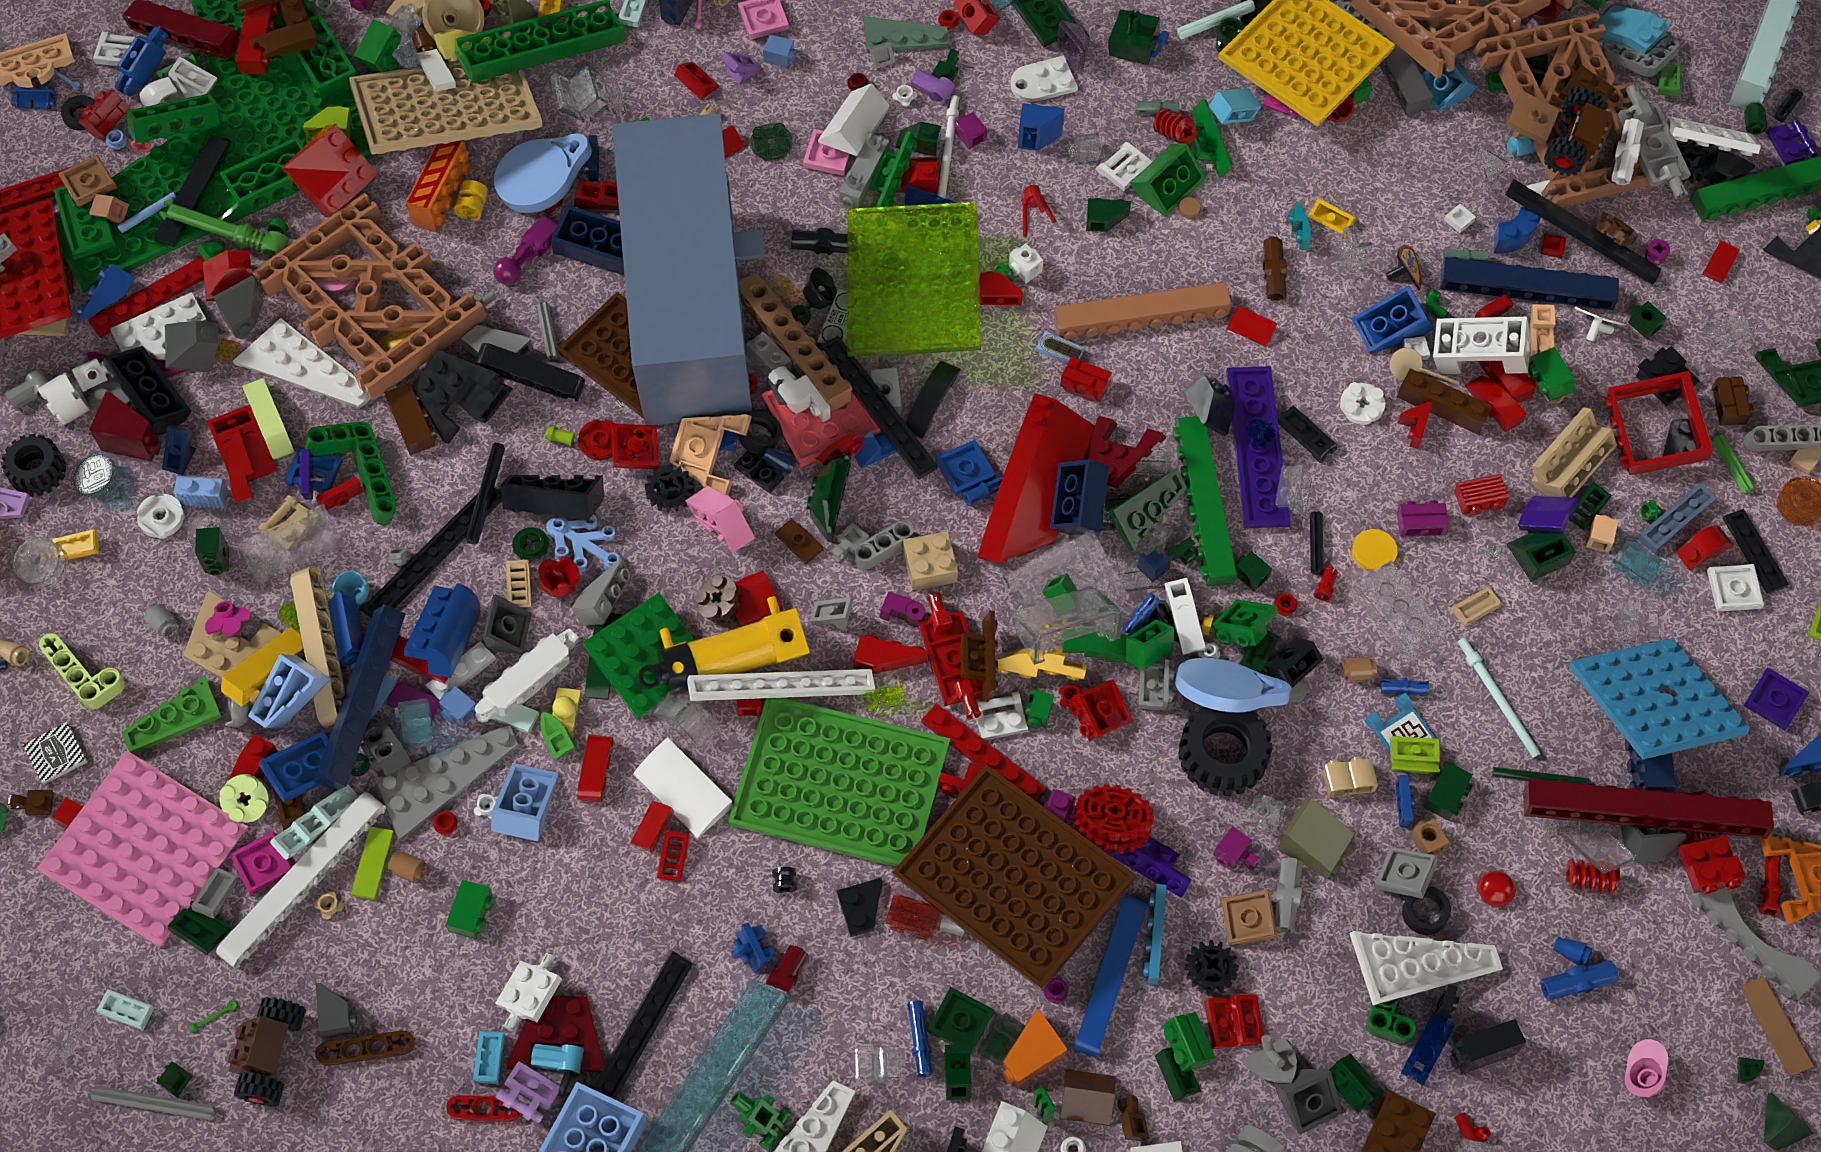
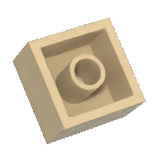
M948 531L903 539V554L912 591L957 583L958 570Z

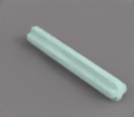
M1247 0L1177 28L1178 36L1180 39H1184L1220 25L1225 19L1238 18L1253 12L1255 4L1253 0Z

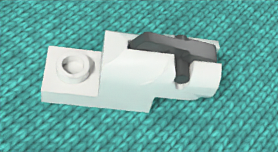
M785 366L778 367L769 374L768 382L779 405H787L796 414L810 407L815 417L819 416L822 422L831 418L830 406L807 375L797 379Z

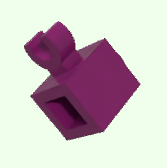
M1233 826L1217 845L1214 852L1216 861L1224 867L1230 866L1232 869L1241 861L1248 869L1253 871L1259 864L1260 858L1248 851L1252 839Z

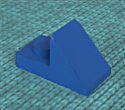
M870 431L862 438L865 441L860 451L854 457L859 466L864 468L897 453V451L884 434L875 437L872 431Z

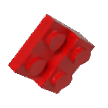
M1114 679L1080 692L1069 699L1070 712L1072 715L1077 716L1081 724L1079 727L1082 736L1087 737L1089 742L1134 722Z
M1727 836L1684 844L1678 848L1694 894L1703 892L1704 895H1708L1725 887L1727 890L1736 889L1746 879L1738 855H1733Z

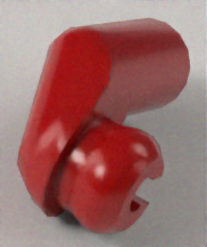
M1465 1112L1454 1117L1464 1138L1477 1143H1484L1490 1138L1491 1132L1489 1128L1471 1125Z

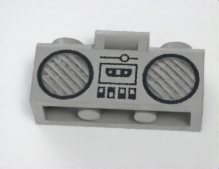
M838 289L817 340L819 350L820 345L838 335L849 350L852 346V340H861L867 325V320L863 319L866 312L864 296ZM853 324L857 325L854 332L851 331Z

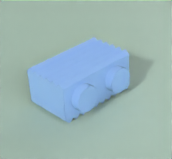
M177 476L174 495L181 506L189 505L190 507L198 506L199 508L207 506L208 508L216 507L217 509L225 507L228 489L223 478Z

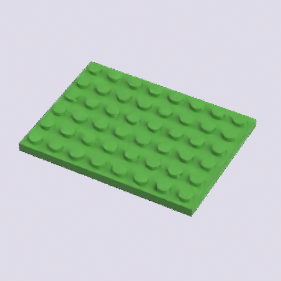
M783 697L766 698L730 813L728 826L897 867L925 835L938 788V779L943 770L950 738Z

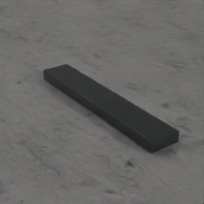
M211 136L208 138L175 197L173 204L196 210L231 147L229 141ZM166 218V220L161 222L153 239L157 243L175 247L187 224Z

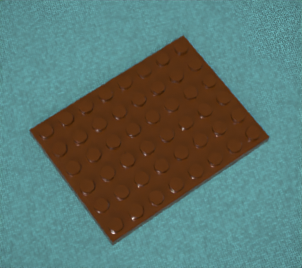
M988 765L984 766L892 872L894 877L1041 991L1044 990L1137 879L1133 872Z

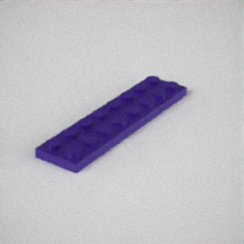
M1271 366L1227 368V385L1232 390V398L1236 403L1232 416V429L1244 529L1289 527L1291 522Z

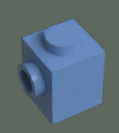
M770 34L763 49L764 62L788 68L789 63L794 62L796 57L794 41Z
M456 686L451 691L445 692L439 701L442 710L440 712L441 715L448 722L453 720L461 728L476 715L474 710L476 703Z

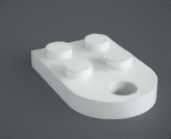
M1064 55L1022 66L1011 77V90L1013 94L1025 102H1039L1078 91V86ZM1024 83L1027 85V88L1019 89L1016 85Z

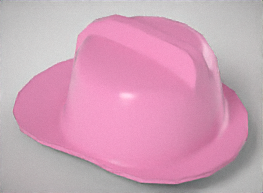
M1652 1039L1642 1040L1636 1043L1630 1050L1625 1073V1085L1633 1095L1650 1098L1664 1088L1668 1068V1053L1660 1042Z

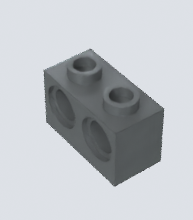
M384 719L366 729L362 739L363 743H361L360 747L367 757L369 755L372 756L370 761L376 771L381 769L384 775L388 777L411 763L404 747Z

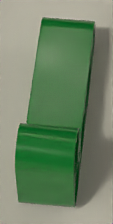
M1398 999L1391 1000L1390 1004L1380 1003L1373 1005L1371 1002L1366 1020L1367 1031L1375 1037L1396 1044H1407L1416 1032V1026L1412 1019L1394 1013ZM1373 1019H1380L1384 1027L1376 1026L1373 1023ZM1397 1027L1405 1028L1408 1035H1401Z

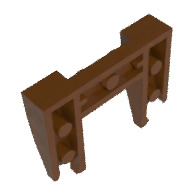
M301 0L238 1V10L279 2L287 26L250 39V44L253 48L260 45L265 49L263 52L264 58L317 47L316 35Z

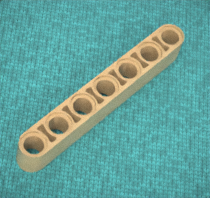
M310 566L293 573L290 579L306 662L331 678L313 696L319 723L323 727H329L334 725L345 695V688L323 577L316 566Z

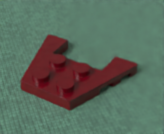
M1099 416L1085 460L1090 459L1109 465L1107 486L1117 489L1137 469L1135 465L1143 457L1147 458L1153 452L1151 449L1158 442L1162 443L1166 436L1162 432L1147 428L1136 447L1112 442L1108 439L1118 424L1113 419Z
M552 996L538 1022L526 1019L506 1068L513 1070L518 1061L530 1068L533 1044L584 1046L582 1072H601L605 1065L587 997Z

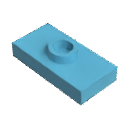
M479 1031L473 1076L474 1083L499 1084L505 1043L504 1032Z

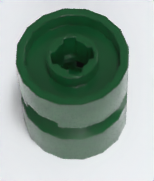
M1228 18L1220 23L1215 43L1219 53L1245 28L1240 20Z

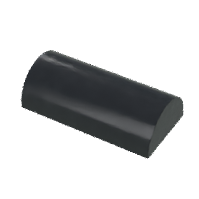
M144 346L104 357V367L138 413L150 422L155 434L167 433V427L171 425L179 426L189 417L191 409Z

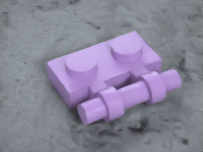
M518 1061L504 1083L505 1086L512 1089L510 1094L500 1089L495 1098L504 1102L503 1105L508 1109L512 1107L522 1113V1117L528 1121L532 1119L539 1124L544 1115L536 1110L537 1107L540 1106L547 1111L558 1095L559 1085ZM520 1094L532 1102L530 1105H527L517 1099V1096Z

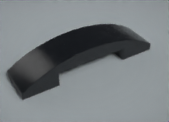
M940 361L930 374L906 421V425L915 436L924 439L933 422L935 413L961 371L960 368Z

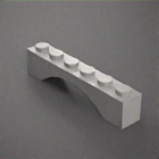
M1691 886L1686 892L1692 904L1701 907L1707 913V918L1710 922L1719 925L1725 931L1726 937L1731 942L1737 943L1743 949L1744 955L1749 960L1755 961L1768 979H1774L1780 985V990L1786 997H1792L1796 1001L1821 978V975L1804 958L1778 951L1758 938L1739 915L1731 890H1727L1725 887L1718 889L1715 893L1704 895L1703 892L1694 894Z

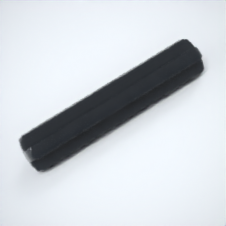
M1313 511L1310 515V564L1312 574H1322L1324 570L1323 514L1320 511Z

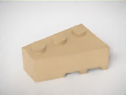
M890 1109L842 1152H894L906 1133L907 1128Z

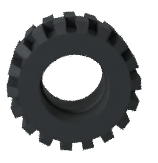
M29 434V437L24 435L20 437V440L12 441L11 447H6V454H2L1 459L3 462H1V467L15 490L26 492L32 497L34 493L42 496V491L46 490L47 493L52 492L51 487L53 485L56 488L60 485L59 479L63 481L65 476L62 472H66V466L64 465L66 463L57 446L50 438H45L44 435L40 434L38 437L35 434ZM35 459H44L39 467L29 471L24 470L29 462Z

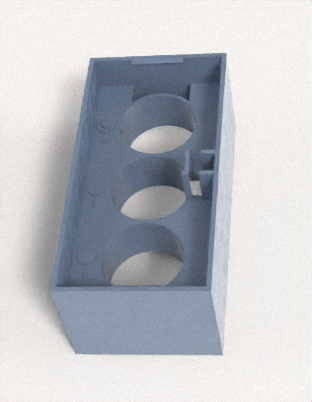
M720 113L612 124L631 359L645 425L681 423L682 418L747 414L752 411L737 261L765 258L762 230L734 232Z

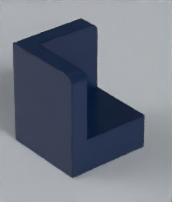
M1155 550L1147 556L1142 553L1139 555L1137 568L1150 581L1154 582L1170 569L1172 557L1168 554L1163 558Z

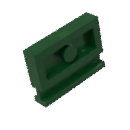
M191 906L188 910L184 908L168 924L170 932L205 955H208L221 942L223 936L231 930L230 925L217 916L214 919L192 910Z

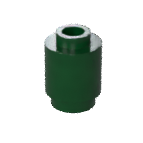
M1760 103L1749 104L1744 111L1745 128L1748 133L1759 135L1766 131L1768 127L1766 110Z

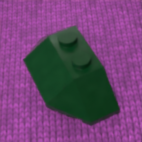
M845 454L820 468L818 477H814L811 489L814 490L813 497H808L806 509L810 510V518L827 542H832L851 467V454Z

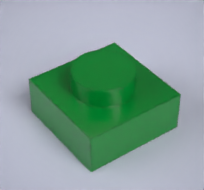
M219 241L200 243L198 251L205 261L226 251Z

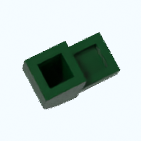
M955 1043L945 1045L944 1078L946 1100L971 1099L970 1044Z

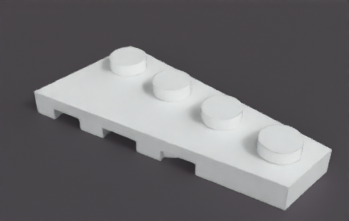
M832 1081L812 1104L808 1112L800 1118L792 1131L779 1143L774 1152H827L856 1091Z

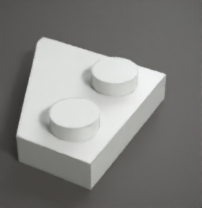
M180 56L168 73L169 78L184 98L208 94L217 82V77Z

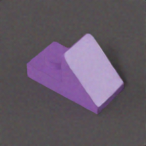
M725 52L721 58L727 64L726 67L728 69L726 73L738 84L762 69L749 55Z

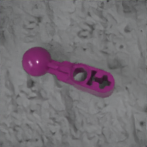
M542 216L525 232L520 245L516 248V254L512 257H503L495 263L493 267L495 279L504 285H511L517 282L521 276V266L536 256H543L552 246L550 239L558 223L547 216Z

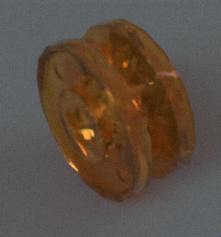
M1798 476L1790 479L1779 492L1776 500L1777 510L1781 516L1789 523L1797 526L1815 524L1821 518V483L1808 476Z

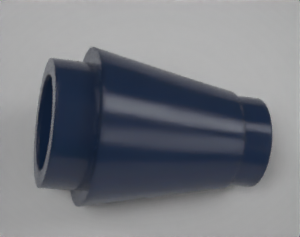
M768 446L761 456L762 459L775 469L787 474L791 473L797 458L793 457L792 453Z

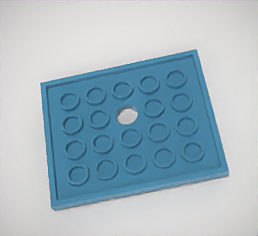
M1673 638L1570 661L1569 669L1642 760L1748 735L1750 727ZM1671 689L1678 694V696L1673 698V696L1668 693H1660V690Z

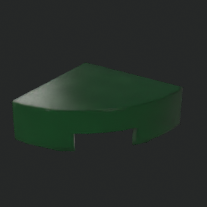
M1739 1057L1737 1059L1738 1083H1747L1756 1078L1763 1070L1764 1060Z

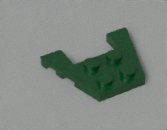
M1818 338L1815 344L1821 355V338ZM1776 348L1756 352L1755 359L1798 407L1821 403V359L1784 367Z

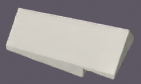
M872 83L852 91L818 139V143L858 156L869 132L875 133L890 105Z

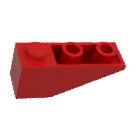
M860 635L853 659L854 669H871L872 673L877 674L928 662L929 651L920 646L910 647L902 645L895 640L885 641L873 635Z

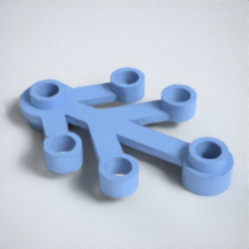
M592 515L589 520L567 521L565 518L553 517L547 522V532L555 538L556 542L555 557L558 560L565 556L569 557V549L564 542V537L572 541L575 558L573 561L576 565L580 562L584 564L582 566L577 565L579 572L587 569V560L583 555V549L604 561L605 570L615 563L610 562V559H616V561L622 559L617 553H608L590 542L598 540L612 541L615 538L614 527L607 525L601 531L576 533L573 531L581 528L588 530L596 528L597 518L595 515ZM560 551H565L566 553H565V554H559L558 552H560Z

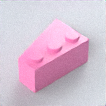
M707 486L686 500L696 520L709 532L713 530L719 534L717 539L721 543L726 541L732 553L755 539L742 514L744 509L737 499L733 500L727 494H722L718 489L714 490Z

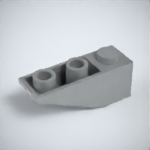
M622 559L617 560L579 594L571 610L581 625H600L606 622L632 576Z

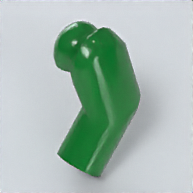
M1433 289L1426 295V308L1437 318L1445 319L1449 312L1439 305L1441 294L1438 290Z

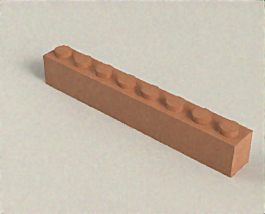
M1226 282L1055 306L1054 321L1058 336L1066 340H1073L1077 336L1086 335L1087 337H1094L1098 333L1105 332L1115 334L1125 329L1136 331L1146 326L1157 328L1167 323L1178 325L1188 320L1199 322L1208 317L1220 319L1229 315L1231 300Z

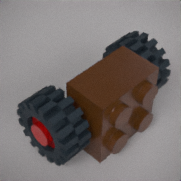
M1577 86L1574 89L1571 88L1566 94L1562 112L1566 114L1565 117L1567 119L1571 117L1570 121L1572 123L1563 140L1561 137H1558L1549 143L1544 156L1545 165H1548V169L1553 168L1552 172L1554 173L1559 171V175L1564 173L1567 176H1570L1571 173L1576 175L1587 161L1591 162L1596 150L1599 151L1604 143L1602 135L1609 128L1610 122H1608L1610 112L1603 110L1605 100H1603V96L1599 95L1597 90L1592 92L1593 88L1589 87V90H1587L1586 86H1582L1581 89Z
M265 997L261 1000L257 1017L243 1022L238 1027L236 1047L231 1051L228 1063H230L228 1071L239 1074L234 1091L235 1097L246 1102H253L254 1104L270 1107L279 1106L284 1084L275 1078L271 1079L269 1076L275 1074L287 1030L293 1032L301 1030L306 1013L305 1007L299 1006L300 1004L292 1003L293 1001Z

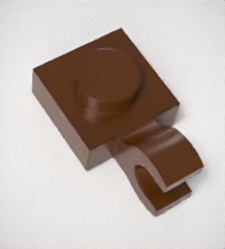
M28 790L27 797L11 794L8 795L7 804L11 805L10 809H25L27 816L51 815L54 792L53 790Z
M1128 1095V1105L1127 1100H1117L1118 1109L1124 1113L1120 1116L1125 1140L1143 1141L1149 1139L1145 1115L1139 1113L1138 1098L1134 1095Z

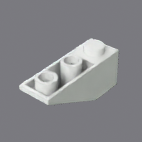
M1184 578L1165 583L1166 597L1183 655L1205 650L1206 647L1188 579Z

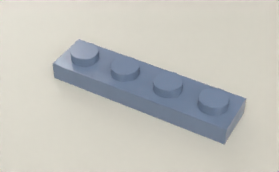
M1700 482L1640 533L1638 539L1653 553H1656L1713 504L1717 496Z

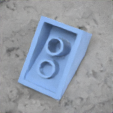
M512 763L492 810L491 831L538 841L545 824L559 773Z

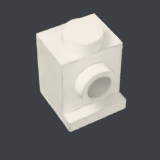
M97 358L72 369L83 392L108 380L106 375L109 372L104 367L103 362L99 363ZM90 371L97 373L94 379L88 377Z

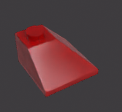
M910 157L909 167L907 171H904L901 187L896 193H937L938 157Z
M227 250L203 262L206 301H215L214 296L251 277L250 251Z

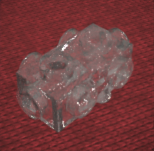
M411 3L407 6L402 5L394 13L393 20L389 24L402 36L400 44L395 50L403 52L405 58L413 55L408 43H410L413 33L423 21L422 15L418 13L420 10Z

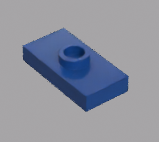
M1400 775L1395 783L1399 826L1410 827L1413 821L1412 809L1415 807L1414 794H1410L1409 775Z

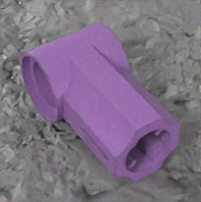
M921 69L914 73L911 80L912 87L928 94L932 101L936 100L940 102V105H943L955 90V85L948 78L941 77L938 79Z

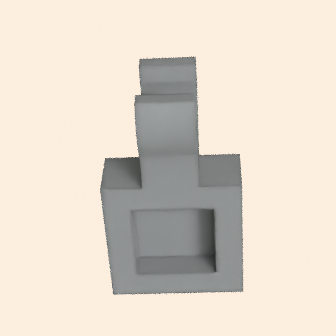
M852 522L837 537V542L840 544L832 550L834 555L831 558L839 563L848 551L855 554L856 547L869 539L870 536Z

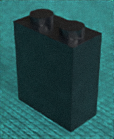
M1516 1019L1460 1038L1451 1051L1450 1060L1453 1067L1459 1069L1462 1075L1515 1056L1524 1046L1526 1040Z

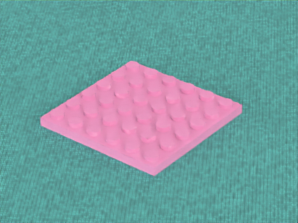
M126 751L36 869L44 876L161 948L172 934L168 930V924L184 908L188 910L191 906L190 902L196 899L214 870L221 867L249 827L241 821L237 823L231 821L228 813L134 754Z

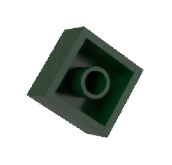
M1120 9L1108 40L1109 56L1149 65L1160 35V17L1141 14L1139 11L1135 12V10L1126 11Z

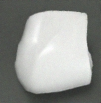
M169 77L149 83L139 93L140 101L145 107L184 99Z

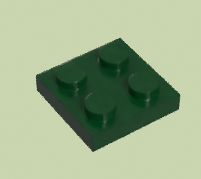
M950 987L927 1032L949 1044H970L972 1055L995 1010Z

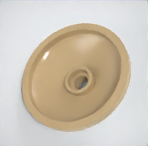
M425 0L422 9V19L426 31L435 40V33L450 29H459L473 33L482 32L484 11L479 0ZM447 16L452 17V23L447 21Z

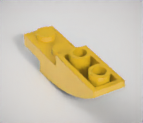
M1022 648L995 656V660L998 661V672L1018 673V676L1027 679L1037 677L1039 669H1042L1044 673L1049 675L1064 674L1066 678L1071 680L1084 679L1088 664L1065 659L1066 653L1062 652V649Z

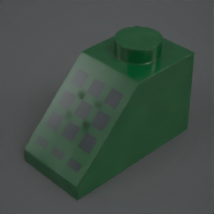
M919 122L900 130L895 148L900 149L906 132L910 131L917 139V147L914 152L937 156L941 142L942 126Z

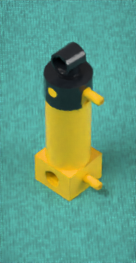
M769 597L767 601L772 615L764 617L759 622L673 645L669 628L661 629L660 634L664 648L657 652L659 664L642 667L636 675V682L644 690H652L657 686L665 684L670 695H675L688 691L687 679L689 675L741 674L771 665L772 667L802 658L809 654L810 651L797 609L793 608L780 612L776 597ZM780 633L787 637V642L780 638ZM649 671L654 674V683L648 684L644 681V672Z

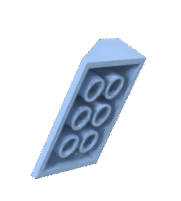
M576 1082L539 1152H632L648 1121L644 1113Z

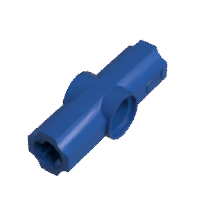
M1610 960L1588 967L1585 965L1572 967L1562 974L1541 979L1540 984L1544 997L1547 1001L1572 994L1577 996V993L1584 991L1587 994L1595 988L1616 983L1619 978L1617 968Z

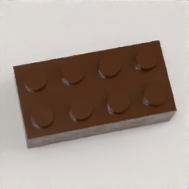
M1389 1090L1383 1099L1360 1152H1419L1436 1113Z

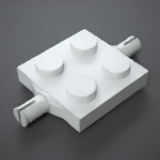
M546 953L540 965H531L520 961L495 1003L498 1007L510 1013V1016L503 1025L507 1030L513 1031L519 1019H530L538 1022L562 980L559 975L548 971L555 959L553 955Z

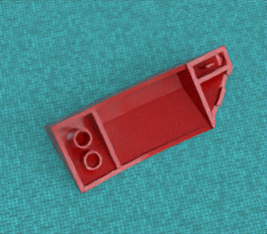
M1034 393L1004 472L977 558L1002 564L1007 562L1008 558L1016 555L1021 557L1036 551L1038 547L1046 544L1049 546L1056 542L1059 532L1051 530L1050 523L1058 466L1060 462L1084 460L1095 425L1058 400Z

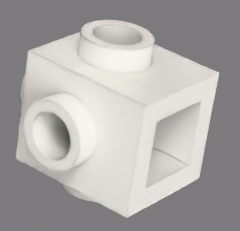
M1025 243L1010 253L1009 267L1015 276L1018 275L1025 283H1028L1042 272L1043 259L1034 248L1031 249Z

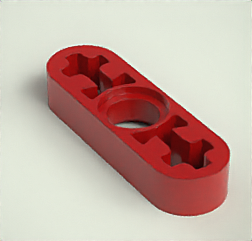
M456 1095L449 1099L446 1106L447 1112L452 1119L463 1121L512 1122L521 1114L515 1110L511 1111V1114L507 1116L505 1111L497 1110L498 1116H494L496 1112L495 1102H499V1108H507L503 1105L504 1102L495 1098L496 1096ZM457 1102H461L462 1106L470 1107V1102H473V1115H469V1109H461L460 1114H456L452 1106H457ZM484 1102L491 1105L490 1112L487 1115H479L477 1113L478 1106Z

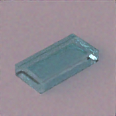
M130 466L113 467V469L109 470V473L113 472L112 475L108 476V479L106 478V481H110L106 484L104 508L106 510L129 509Z

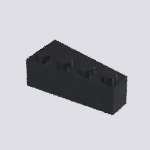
M509 475L501 484L503 509L516 513L530 512L534 515L546 514L554 515L557 518L570 517L580 521L589 520L604 499L603 475H595L594 479H584V475H574L573 479H561L560 475H551L544 479H540L539 475Z

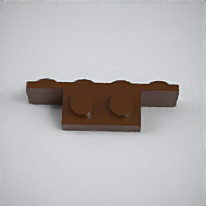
M992 610L987 613L982 621V635L965 632L961 635V678L983 681V701L988 702L998 691V681H996L998 661L995 660V653L998 647V641L995 640V632L998 622L995 620V611Z

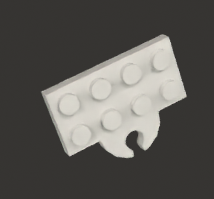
M191 292L114 326L110 330L121 352L144 346L152 358L165 360L166 324L188 321L207 322Z

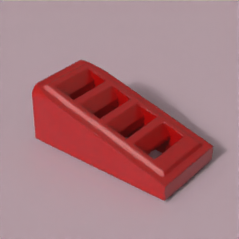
M665 831L657 874L658 879L681 882L690 834ZM670 840L683 842L682 846L672 845L669 843ZM668 849L681 851V855L668 854L667 852ZM666 858L680 860L679 865L665 863ZM664 868L678 870L677 874L665 873L663 871Z

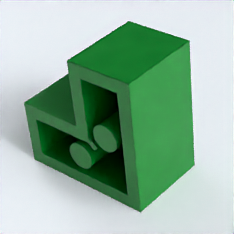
M373 19L354 57L371 74L398 70L400 63L392 54L399 46L402 36L394 27Z

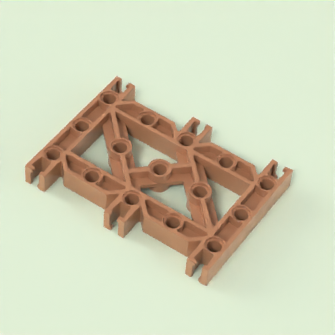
M1352 0L1351 6L1438 79L1442 76L1443 66L1446 67L1445 70L1448 73L1453 71L1455 55L1477 44L1481 39H1486V32L1493 36H1499L1509 32L1520 31L1521 20L1550 5L1551 0H1495L1484 7L1477 6L1478 0H1456V5L1446 4L1444 0H1427L1426 2H1419L1421 0ZM1556 0L1566 9L1572 7L1573 0ZM1575 0V2H1577V3H1580V2L1583 1V0ZM1415 20L1424 21L1429 27H1439L1444 23L1452 24L1431 34Z
M1598 13L1481 39L1473 50L1475 56L1485 53L1484 57L1478 61L1481 69L1502 65L1499 76L1514 105L1520 92L1524 91L1559 108L1558 114H1560L1563 122L1569 125L1572 123L1570 121L1571 117L1567 119L1565 117L1566 114H1563L1562 106L1564 100L1558 97L1571 73L1573 64H1575L1577 70L1583 65L1611 86L1615 80V76L1598 44L1606 28L1604 24L1598 26L1599 28L1594 29L1595 24L1600 19ZM1555 52L1539 88L1525 59ZM1633 82L1613 86L1616 90L1603 107V110L1610 112L1608 122H1610L1609 128L1602 135L1604 143L1599 151L1596 150L1591 162L1587 161L1576 175L1572 173L1570 176H1567L1566 173L1559 175V171L1556 173L1552 172L1553 168L1548 169V165L1544 163V156L1549 143L1558 137H1561L1562 140L1564 138L1556 121L1544 145L1535 140L1532 144L1551 181L1541 192L1543 197L1557 194L1551 202L1563 208L1650 186L1639 161L1634 165L1630 184L1618 185L1611 181L1614 166L1593 171L1601 150L1606 144L1608 134L1616 149L1618 141H1621L1623 126L1619 120L1618 113L1632 106L1630 98H1627L1626 88L1633 85ZM1517 131L1513 133L1515 139L1526 137Z
M364 193L251 273L259 287L263 286L264 292L269 297L283 287L286 288L288 294L311 316L302 324L307 336L311 340L314 339L320 349L337 338L339 345L363 368L355 374V378L359 388L363 392L366 390L368 397L374 401L429 361L438 350H444L470 331L476 324L478 325L485 320L487 316L483 305L479 301L475 303L474 297L470 292L453 304L451 296L427 274L434 266L430 254L427 251L422 252V247L417 242L400 253L398 245L375 224L382 218L378 205L374 201L370 202L368 195ZM353 239L373 260H351L347 255L343 254L337 255L332 259L324 258ZM313 280H336L341 283L360 280L355 288L357 294L355 309L342 310ZM383 280H395L425 310H402L398 305H390L384 310H378L382 302L380 293ZM363 330L388 331L389 334L394 336L401 335L405 331L415 332L385 352Z

